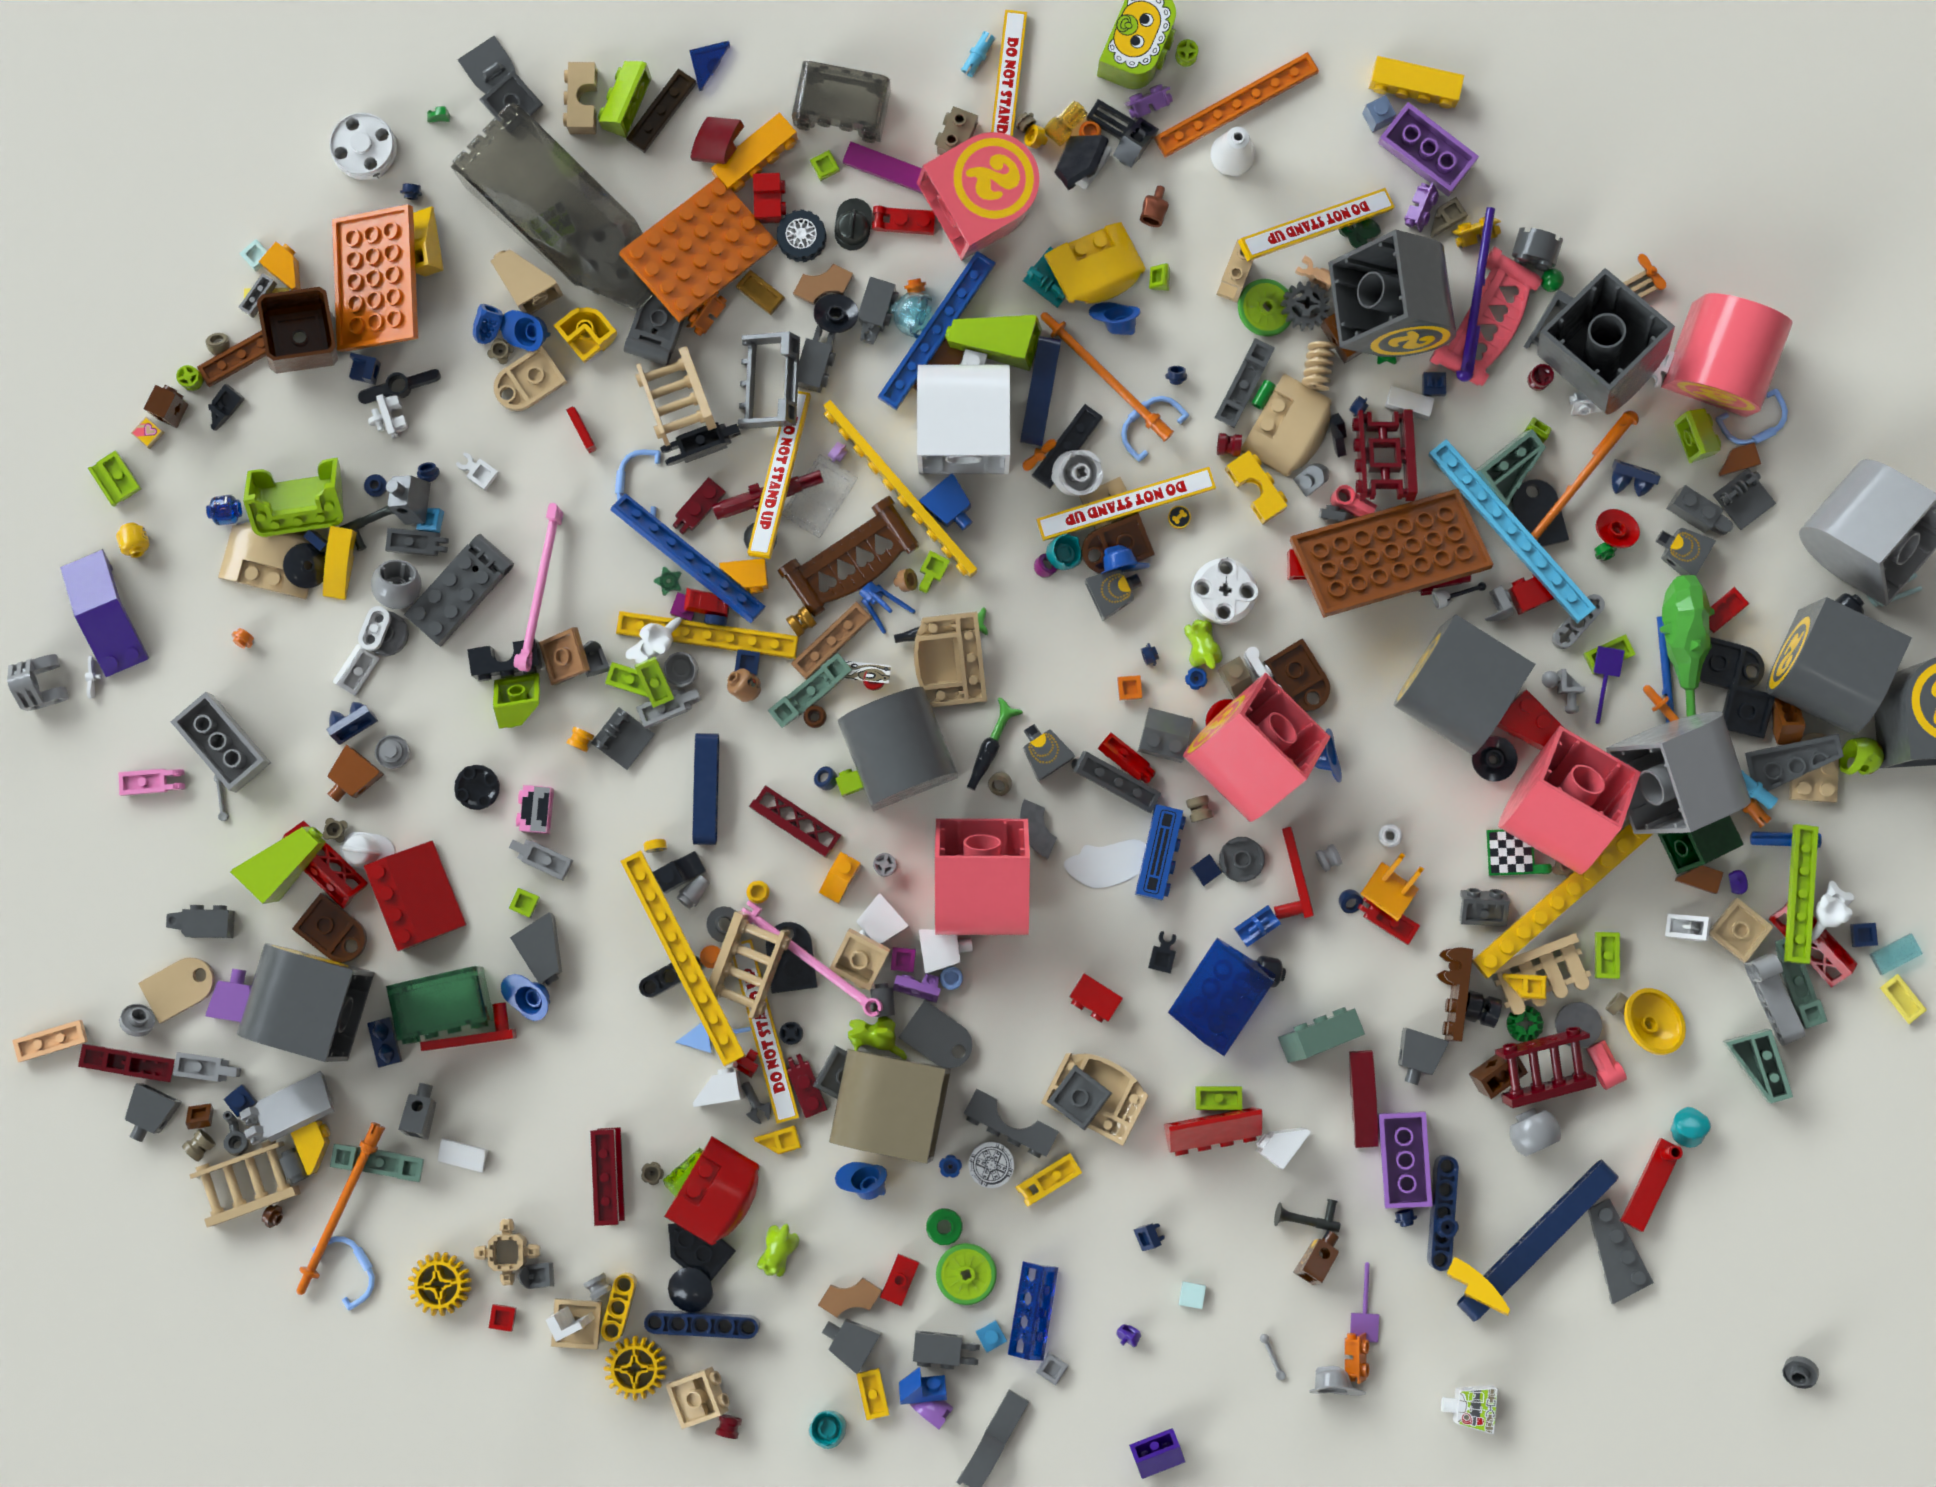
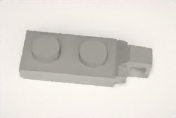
M677 689L672 691L674 695L673 700L653 708L650 701L637 706L636 708L644 728L648 729L688 712L687 710L692 709V704L702 700L698 690L693 689L686 692L685 689L680 691Z
M527 839L524 844L512 840L509 846L510 849L519 852L517 858L522 862L564 881L574 861Z
M177 1052L173 1075L221 1082L226 1081L227 1076L240 1077L241 1068L229 1066L230 1060H224V1058Z

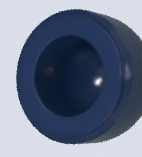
M825 766L816 772L814 783L822 790H831L836 786L837 781L835 778L838 776L832 768ZM824 773H829L828 778L824 782H821V775Z
M1345 890L1339 896V905L1345 913H1354L1359 910V904H1363L1362 897L1355 890ZM1350 899H1356V904L1353 907L1346 906Z

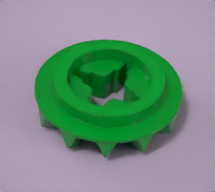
M1525 1005V1011L1522 1014L1515 1015L1510 1012L1507 1017V1030L1517 1041L1526 1042L1537 1039L1543 1032L1544 1021L1541 1013L1534 1007ZM1524 1017L1527 1018V1021L1534 1022V1024L1528 1026V1030H1525L1523 1026L1516 1025V1023L1522 1022Z

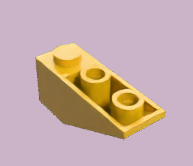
M431 206L413 212L415 268L417 274L426 277L444 270L434 207Z

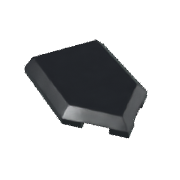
M1103 135L1070 136L1054 171L1067 190L1076 186L1075 183L1084 177L1088 179L1096 173L1109 142L1107 137Z
M668 1224L671 1258L683 1268L701 1267L710 1281L714 1279L736 1252L723 1239L716 1241L717 1243L711 1246L677 1224Z

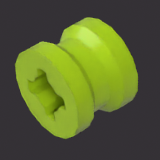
M1185 39L1177 45L1175 59L1179 65L1189 67L1196 62L1199 51L1197 44L1193 40Z
M191 365L180 367L176 374L178 383L189 391H196L203 385L204 380L201 373Z

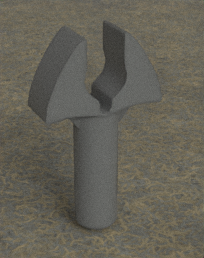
M750 1082L743 1083L741 1087L752 1106L751 1112L746 1115L752 1121L761 1124L760 1119L757 1117V1108L765 1112L769 1120L771 1114L770 1102L766 1104L760 1103Z

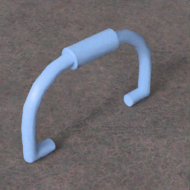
M1777 388L1767 392L1766 395L1767 398L1775 395L1781 406L1782 417L1778 425L1752 436L1751 439H1738L1727 430L1722 421L1729 417V414L1726 412L1717 416L1716 422L1727 439L1739 445L1751 443L1756 445L1776 435V432L1783 428L1788 414L1786 403Z
M1152 397L1146 402L1143 401L1141 403L1147 409L1155 402L1170 403L1182 414L1177 420L1179 424L1189 417L1186 410L1169 397ZM1134 409L1123 424L1121 436L1127 451L1140 462L1148 455V452L1144 450L1139 455L1131 447L1127 439L1129 425L1141 416Z
M635 450L626 455L616 474L615 494H617V501L624 494L626 474L624 470L629 460L638 455L655 456V464H660L661 452L659 450ZM651 506L650 513L656 517L657 507Z
M344 1236L331 1237L328 1245L334 1242H343L350 1245L354 1250L353 1253L364 1271H367L369 1277V1286L360 1298L352 1303L349 1302L347 1297L342 1299L347 1310H352L363 1303L373 1291L375 1283L373 1266L362 1247H358L353 1240ZM316 1246L312 1248L313 1253L316 1249Z

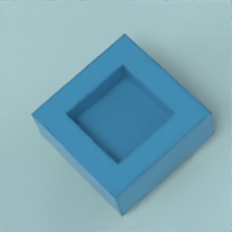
M427 508L426 523L417 524L416 530L440 533L444 511L440 508Z
M996 1320L975 1331L986 1352L1007 1342Z

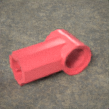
M1348 485L1339 486L1330 497L1332 506H1338L1355 517L1374 513L1377 507L1376 504L1367 499L1360 501V495L1355 493L1354 489ZM1338 493H1344L1347 496V502L1341 501Z
M1605 1040L1586 1048L1597 1070V1078L1605 1090L1627 1080L1622 1066L1619 1062L1615 1061Z

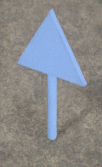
M702 1023L675 1042L712 1053L710 1038ZM751 1027L734 1029L733 1031L737 1034L748 1032L752 1029Z

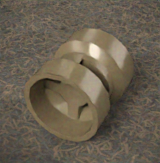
M1208 795L1186 800L1187 807L1191 810V823L1213 817L1212 810L1208 807Z
M198 1129L194 1133V1138L187 1140L182 1145V1148L192 1159L199 1162L204 1157V1153L207 1150H211L216 1143L204 1130Z

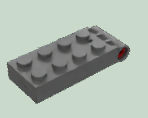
M647 286L644 289L630 332L625 341L624 352L667 366L685 319L678 322Z
M478 534L417 599L404 616L441 647L504 576L510 572L514 563L482 534Z

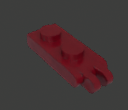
M708 477L676 513L675 517L677 520L672 526L677 529L683 523V527L679 530L682 535L688 529L693 531L713 509L712 505L718 503L723 498L726 491Z
M797 1054L796 1057L799 1062L797 1065H795L792 1057L787 1058L790 1068H787V1072L804 1116L808 1118L828 1109L821 1091L813 1086L816 1079L809 1061L804 1062L801 1054Z

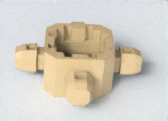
M513 1219L501 1220L500 1231H502V1234L494 1235L488 1241V1248L486 1245L474 1248V1258L478 1260H486L488 1258V1266L493 1271H502L500 1280L503 1286L513 1285L515 1281L513 1270L521 1269L527 1263V1256L530 1259L541 1255V1247L539 1245L528 1244L527 1246V1239L521 1233H512V1230H515ZM498 1241H517V1263H498V1259H496V1244Z

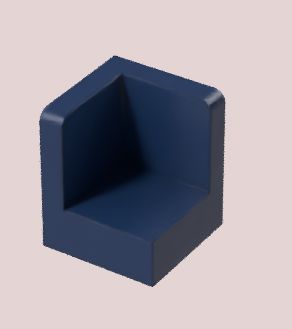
M351 352L349 357L353 360L349 378L376 385L381 366L378 359Z

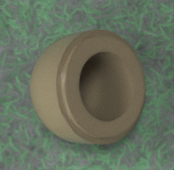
M214 333L206 339L207 349L213 355L217 356L230 347L228 336L223 333ZM216 339H222L219 343H213Z
M1005 772L993 774L988 781L990 791L998 796L1006 795L1012 786V780ZM995 780L1003 782L1005 788L1002 790L996 789L994 785Z

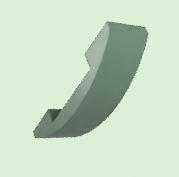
M836 653L794 691L773 705L768 712L781 728L785 727L804 713L808 707L814 705L831 691L852 669L841 655Z
M1785 938L1775 941L1777 957L1783 968L1782 976L1802 1025L1807 1029L1827 1022L1821 1000L1816 997L1806 965L1784 962Z
M334 1144L330 1167L352 1171L361 1153L360 1147ZM377 1150V1152L370 1154L362 1172L420 1182L424 1159Z

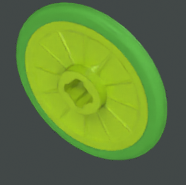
M1258 279L1249 283L1242 290L1238 299V313L1242 323L1251 332L1260 336H1275L1282 333L1291 323V321H1285L1288 315H1282L1281 313L1286 308L1281 306L1282 300H1286L1283 296L1285 292L1289 291L1282 284L1271 279ZM1264 304L1269 307L1270 310L1268 312L1263 308Z
M964 1243L951 1247L941 1256L937 1264L936 1280L940 1291L947 1299L960 1305H972L984 1300L991 1293L996 1283L997 1271L992 1257L986 1250L974 1244ZM969 1269L972 1276L963 1279L961 1272Z

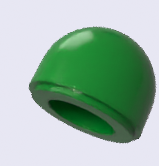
M1555 268L1548 269L1541 276V279H1543L1541 286L1548 292L1559 290L1564 283L1562 272Z

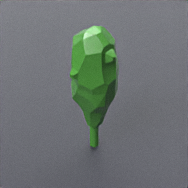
M1695 575L1678 576L1672 581L1665 593L1662 607L1663 626L1660 627V632L1665 635L1668 657L1674 666L1680 687L1686 693L1687 717L1696 715L1695 689L1699 687L1702 665L1712 648L1709 616L1715 614L1714 609L1709 605L1705 589Z

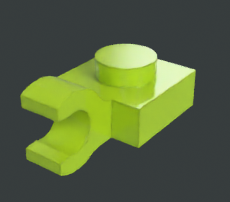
M929 551L920 569V572L925 574L919 585V590L927 594L934 579L940 582L950 564V560Z

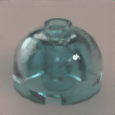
M910 292L903 295L899 301L894 302L892 307L894 322L903 334L913 338L919 337L917 333L919 330L923 331L930 317L932 308L928 306V300L932 301L930 295L921 292Z

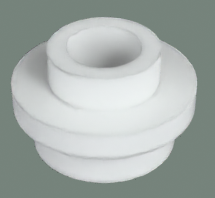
M1385 825L1379 831V840L1386 847H1395L1402 839L1401 830L1395 825ZM1387 832L1393 833V840L1386 838Z

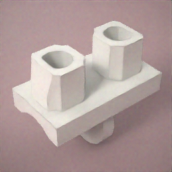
M383 394L376 396L381 414L378 408L372 409L373 417L368 419L369 425H376L380 432L385 430L383 423H385L387 432L392 436V439L399 437V432L409 428L404 415L393 418L391 413L402 409L399 397L396 395L385 398Z

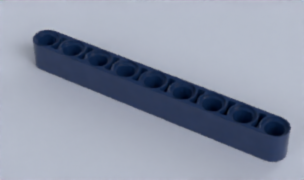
M1602 1159L1596 1162L1483 1276L1503 1296L1618 1180L1619 1176ZM1465 1294L1457 1302V1306L1473 1322L1480 1319L1490 1309V1307Z

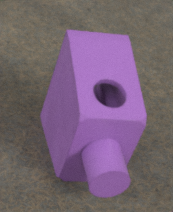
M232 969L230 982H217L206 1011V1017L241 1022L252 986L244 984L246 970Z

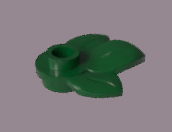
M1370 218L1352 224V229L1348 226L1338 229L1342 236L1348 237L1350 244L1354 248L1367 244V239L1375 238L1381 233L1378 223Z

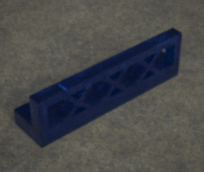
M1026 1261L1022 1262L1008 1355L1026 1360H1044L1058 1267L1039 1265ZM1030 1268L1036 1269L1035 1279L1032 1282L1028 1277ZM1028 1292L1032 1297L1029 1305L1025 1302V1294ZM1025 1315L1028 1322L1027 1326L1023 1329L1021 1319ZM1020 1339L1024 1343L1023 1353L1016 1351L1017 1343Z

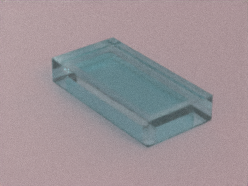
M1911 933L1869 955L1879 974L1883 975L1923 953Z

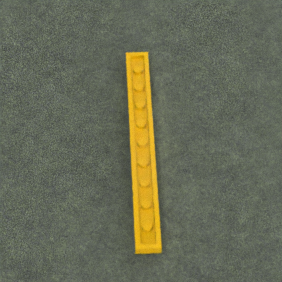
M831 400L823 405L825 411L823 415L831 424L835 422L840 428L838 430L839 434L846 441L851 440L855 445L853 449L860 458L864 456L869 461L867 465L875 475L879 473L884 478L882 481L884 486L890 492L894 490L897 493L898 497L896 499L904 508L908 506L913 512L912 518L919 525L924 524L928 529L926 533L933 542L938 541L943 546L941 551L948 559L952 557L957 562L955 566L963 576L967 574L972 578L977 573V568L834 403Z
M1631 823L1626 825L1618 832L1583 874H1578L1575 871L1572 872L1472 959V963L1486 979L1489 978L1653 834H1634Z
M640 850L621 860L620 862L723 1065L727 1066L746 1056L643 852Z

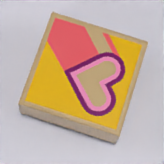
M145 417L131 432L149 449L165 433L148 417Z

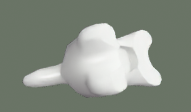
M681 617L673 619L665 627L654 623L645 625L639 634L642 640L627 650L626 658H634L638 664L655 656L657 658L659 654L667 652L673 644L671 634L679 626L682 620Z
M1834 881L1829 882L1826 894L1822 896L1821 901L1816 905L1815 915L1817 923L1812 930V942L1822 934L1826 927H1838L1842 923L1847 922L1853 914L1852 910L1847 906L1854 900V895L1839 889Z

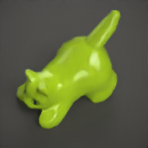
M1197 619L1193 622L1192 626L1186 625L1184 627L1185 635L1192 645L1189 661L1196 668L1207 664L1209 668L1215 669L1216 663H1220L1223 658L1220 646L1213 639L1211 622Z
M887 1016L879 1017L878 1021L873 1025L860 1019L849 1021V1025L853 1030L848 1032V1038L854 1046V1050L858 1051L860 1046L869 1045L879 1050H889L900 1058L907 1059L905 1052L895 1045L896 1024L891 1018Z
M784 1224L781 1229L776 1225L771 1226L766 1233V1249L759 1258L757 1267L763 1269L767 1276L774 1274L778 1277L783 1276L786 1270L788 1255L799 1245V1236L796 1233H789L788 1224Z

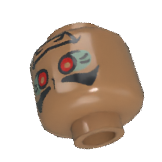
M738 669L728 676L727 690L740 701H752L760 694V679L747 669Z

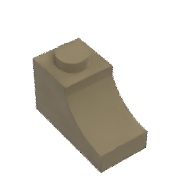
M1240 656L1218 669V673L1233 699L1253 684L1251 675Z

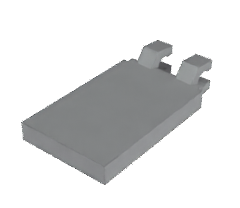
M319 1071L257 1101L255 1107H248L239 1112L241 1120L245 1121L246 1125L250 1127L244 1131L246 1139L250 1140L252 1145H255L267 1139L273 1142L335 1111L325 1076Z

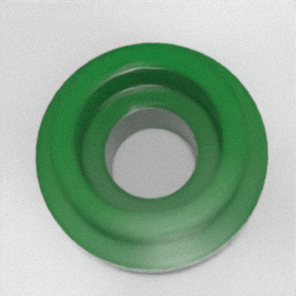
M1604 542L1594 549L1596 552L1595 557L1603 561L1609 560L1615 556L1614 552L1617 548Z

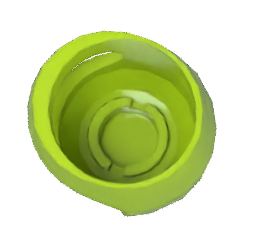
M1859 737L1849 739L1842 748L1844 757L1839 758V768L1841 772L1848 775L1854 774L1857 771L1861 775L1872 774L1880 768L1884 761L1883 749L1872 738ZM1854 758L1853 764L1848 768V759Z

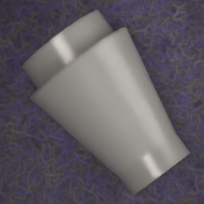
M699 875L679 891L680 894L676 898L688 909H691L693 906L696 907L710 883L703 876Z

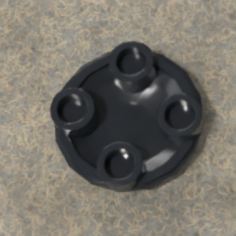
M484 765L465 767L458 774L454 786L456 799L463 806L473 810L488 808L496 801L500 790L497 775Z
M701 1267L681 1268L669 1280V1297L673 1304L682 1311L698 1312L707 1307L713 1298L711 1281Z

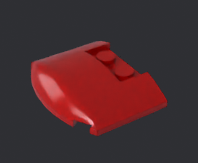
M711 1136L664 1217L711 1246L716 1244V1241L728 1236L740 1224L750 1209L758 1187L759 1164Z

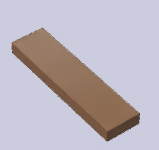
M856 601L805 649L791 665L807 680L871 621L872 617Z

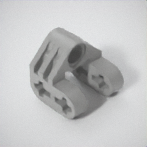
M57 654L28 659L25 662H18L15 665L8 666V686L20 709L25 711L36 710L69 699L66 687L39 691L36 675L60 667Z

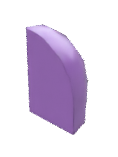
M944 1400L910 1404L917 1413L937 1429L941 1428L946 1421V1417L953 1409Z

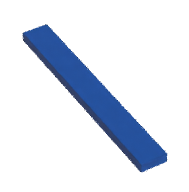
M976 251L878 395L879 400L897 411L917 381L918 365H928L945 340L947 327L952 325L953 319L960 318L996 265V262Z
M626 493L612 505L610 510L749 623H752L765 609L766 606Z

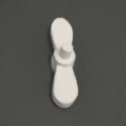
M89 656L88 673L85 674V680L88 682L87 696L89 699L95 698L94 682L97 679H101V674L96 675L94 672V658Z

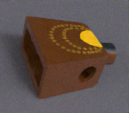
M1327 1230L1322 1239L1313 1240L1293 1273L1311 1285L1323 1283L1339 1253L1334 1248L1339 1236ZM1320 1251H1321L1322 1254H1323V1257H1322V1258L1320 1257V1254H1319Z

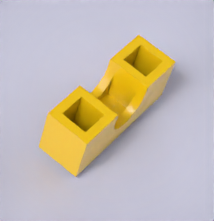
M1247 451L1229 463L1225 471L1237 488L1244 483H1254L1259 487L1260 497L1253 501L1250 507L1260 522L1265 524L1283 512L1288 506L1286 504L1288 501L1283 492L1277 491L1273 484L1275 482L1268 472L1265 473L1260 467L1262 463L1256 454L1252 455L1250 451Z

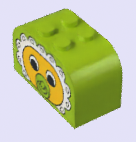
M1173 0L1124 1L1099 59L1098 77L1127 89L1143 88L1153 80L1157 69L1162 70L1167 51H1170L1174 41L1176 30L1173 27L1176 7Z

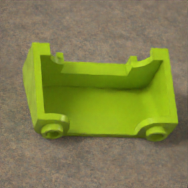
M338 457L322 460L317 469L319 476L274 482L272 474L267 470L247 471L243 502L254 533L267 537L327 528L342 523L344 511L341 468Z

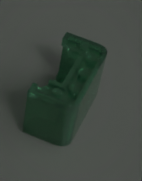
M482 966L462 968L386 986L397 1041H402V1045L421 1042L420 1037L425 1036V1040L439 1037L438 1032L446 1030L448 1034L462 1032L461 1027L470 1026L471 1029L488 1027V1022L494 1021L484 968Z

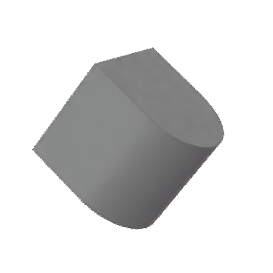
M1868 459L1861 460L1800 529L1799 536L1807 551L1829 572L1887 606L1910 580L1912 575L1918 571L1936 550V493L1883 463Z
M1707 712L1677 719L1606 747L1607 753L1641 772L1627 811L1634 834L1693 832L1740 811L1751 803L1722 712Z

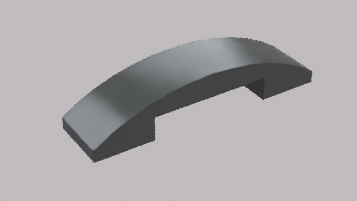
M1256 338L1254 339L1214 417L1215 419L1235 428L1275 347Z

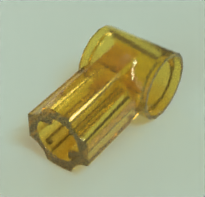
M1073 100L1058 117L1055 116L1048 122L1044 128L1045 134L1058 146H1062L1071 136L1077 125L1087 116L1086 110L1079 102Z

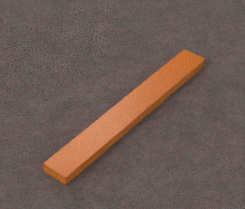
M1307 52L1154 137V140L1166 158L1318 74L1319 70Z

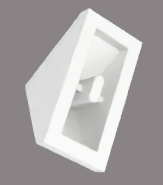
M1668 914L1665 936L1698 942L1708 941L1711 918Z

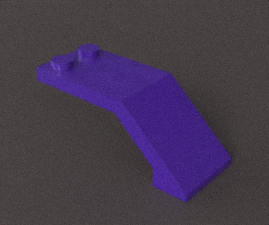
M99 550L61 566V573L74 617L105 677L148 660L149 656L120 601L112 575L113 568L104 550Z

